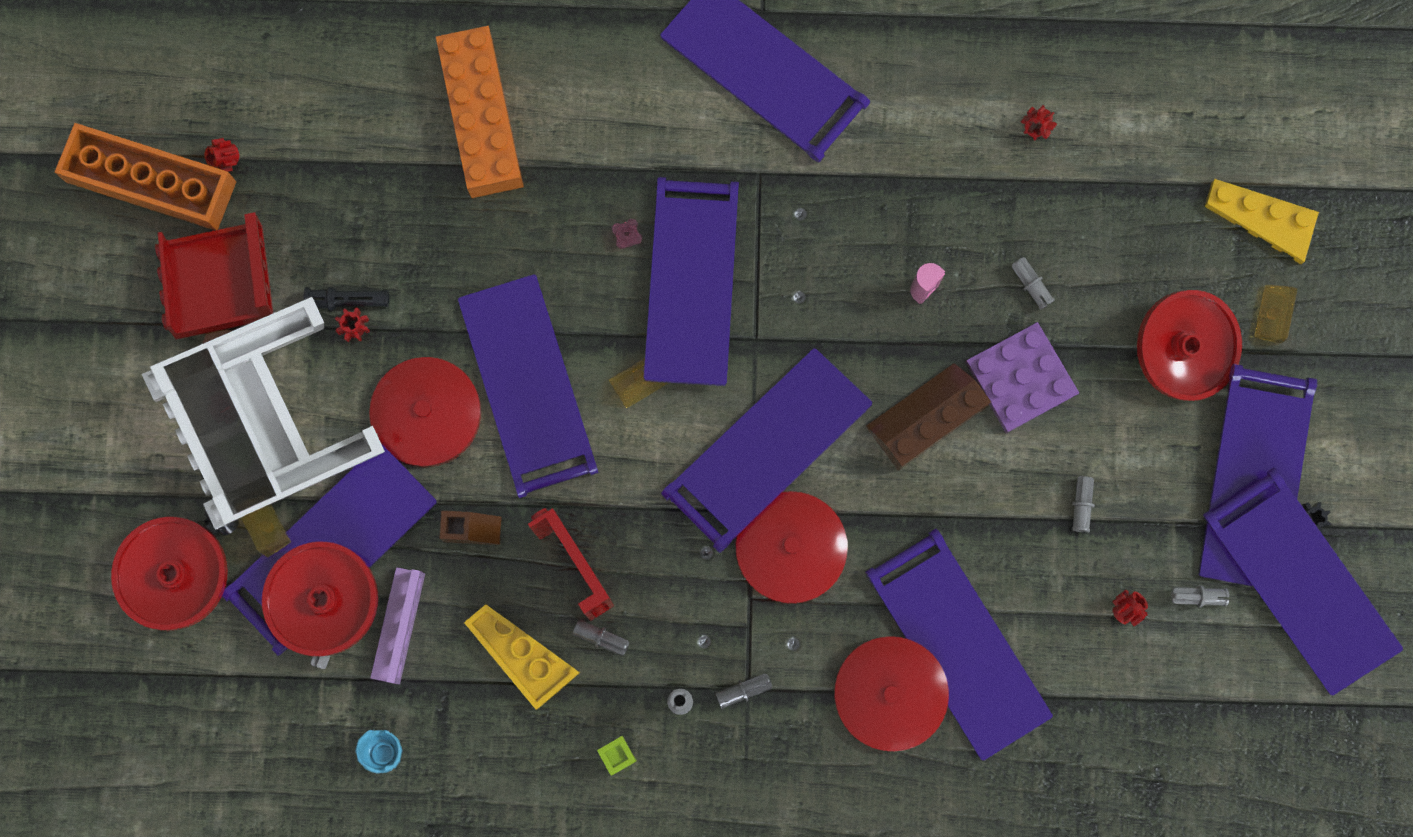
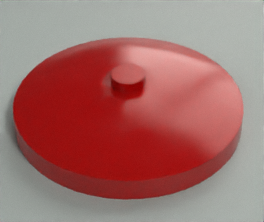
M1200 290L1177 291L1158 300L1146 313L1140 325L1137 338L1138 360L1145 377L1156 390L1178 400H1201L1219 392L1229 383L1231 366L1233 364L1239 365L1242 352L1241 331L1232 310L1217 296Z
M433 357L414 358L396 365L379 381L370 402V423L381 444L398 461L415 467H435L448 463L460 456L474 440L481 421L480 398L470 378L454 364Z
M782 492L736 537V558L745 580L762 596L780 603H803L824 594L837 581L846 563L847 537L841 520L825 502L815 496L802 492Z
M162 517L150 520L134 529L123 540L115 554L111 569V582L115 598L122 610L131 619L145 627L164 631L190 627L207 617L219 603L227 583L228 568L226 556L216 537L196 522L180 517Z
M331 542L306 543L284 554L270 570L262 592L263 615L274 637L285 647L296 653L316 657L335 655L355 645L371 627L378 606L377 584L367 563L352 550Z
M886 636L861 644L847 656L837 674L835 703L843 724L860 742L878 750L902 751L923 743L938 729L948 707V682L940 663L925 647L906 638Z

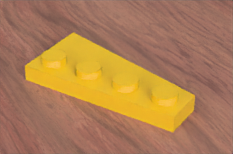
M1214 179L1211 183L1204 206L1234 225L1237 223L1247 229L1248 233L1254 237H1260L1272 244L1271 247L1279 252L1283 251L1292 256L1293 260L1299 264L1305 262L1319 212Z
M486 604L464 622L536 710L580 674L575 668Z

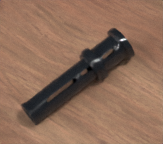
M310 287L304 288V300L311 297L313 300L315 298H325L324 300H314L318 309L334 311L337 310V307H389V290L337 291L334 287L311 290ZM350 298H373L372 300H350Z

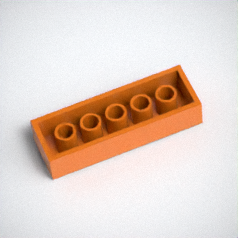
M489 26L436 36L466 186L470 197L476 198L523 188V180Z
M77 123L73 125L54 172L66 183L212 230H218L236 184V180L227 171Z

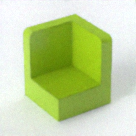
M623 736L597 750L611 776L637 762Z

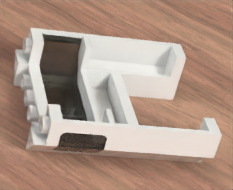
M312 297L150 367V371L142 374L153 400L158 402L162 399H167L168 402L164 403L163 406L170 419L176 418L180 428L175 431L181 444L187 443L192 452L187 457L194 471L200 469L204 477L203 480L199 481L206 496L211 494L213 496L212 500L203 505L215 530L385 452L373 426L362 430L361 433L309 456L271 376L263 355L324 329V321Z

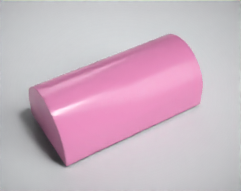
M927 263L919 268L910 287L913 299L919 304H922L942 281L945 271L940 266L934 263Z

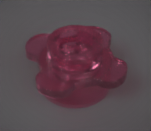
M629 219L623 224L615 223L612 226V232L617 237L616 245L618 248L625 249L626 247L641 243L642 235L638 233V223L635 219ZM629 232L630 234L629 236H625L624 233Z

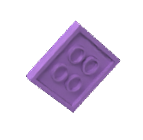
M1038 322L965 362L975 381L991 400L989 405L1005 433L1018 428L1079 394Z

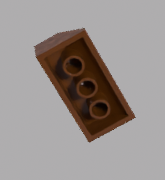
M953 363L869 423L866 428L899 471L987 408L991 400L975 379Z

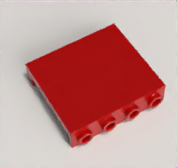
M255 212L244 214L245 224L168 241L162 232H158L159 244H155V251L161 263V267L157 268L160 282L163 284V290L159 292L161 303L165 307V314H162V323L165 330H169L175 340L250 324L274 314L263 226Z
M544 508L532 515L531 519L533 521L528 523L531 530L540 540L555 532L594 593L578 604L583 613L592 621L613 608L615 605L554 509L552 508L547 511Z

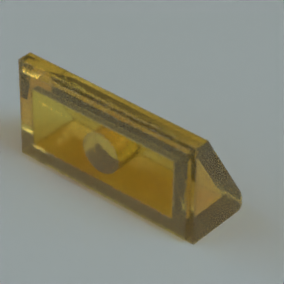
M1265 285L1254 337L1280 344L1287 340L1297 288Z
M645 358L609 379L611 386L626 408L668 384L667 382L644 380Z
M266 497L242 505L237 508V511L239 513L245 509H248L256 504H259L267 500L268 498ZM271 504L241 517L257 550L267 558L291 543Z

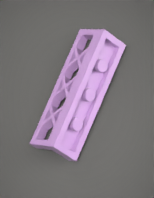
M396 567L371 679L400 684L425 577V573L421 571Z

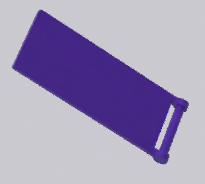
M690 0L660 35L663 41L803 149L818 163L825 157V151L861 109L865 110L870 104V100L864 94L849 86L740 0ZM848 97L851 98L854 103L817 146L810 144L809 142Z
M658 177L644 366L645 381L725 386L727 384L739 182L731 181V184L671 181L666 180V177ZM665 191L730 195V201L665 197Z
M533 274L460 297L458 302L518 497H525L529 492L588 473L591 475L599 473L536 275ZM585 455L587 463L523 483L521 475Z
M814 348L675 481L665 487L661 495L667 501L671 500L714 543L713 547L720 553L872 406V401ZM684 486L728 532L722 536L678 490Z
M1233 364L1230 369L1229 389L1209 505L1211 512L1265 477L1267 471L1273 467L1277 469L1292 493L1298 498L1313 398L1317 388V379L1314 378L1299 379L1244 369L1242 365ZM1241 379L1303 390V398L1239 387ZM1273 484L1219 520L1220 525L1224 528L1278 492L1279 489ZM1207 523L1198 575L1204 578L1252 586L1226 547Z
M382 445L384 453L356 465L236 581L225 588L222 597L226 601L230 600L273 646L272 650L277 656L281 655L288 648L274 637L266 622L238 593L242 587L262 606L264 583L274 564L290 550L311 542H331L342 545L358 554L370 568L437 503V500L384 445Z
M1273 467L1267 471L1265 477L1213 512L1209 510L1203 514L1204 519L1216 533L1330 695L1337 694L1403 651L1399 641L1276 468ZM1273 484L1277 486L1278 492L1222 528L1219 520Z
M935 528L928 533L929 536L877 568L873 569L871 567L865 571V574L904 637L925 647L940 663L948 682V708L980 760H986L1051 719L1053 715L947 547L942 535ZM934 545L940 551L884 586L880 578Z

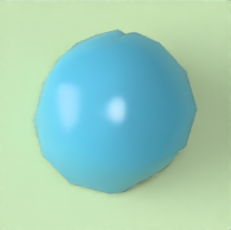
M369 730L358 739L355 752L358 762L366 770L379 774L390 772L393 768H396L400 763L403 750L400 740L389 731Z

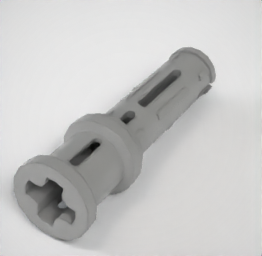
M685 689L672 691L667 701L669 709L678 715L688 713L693 706L692 695ZM677 696L685 698L683 706L675 705V698Z

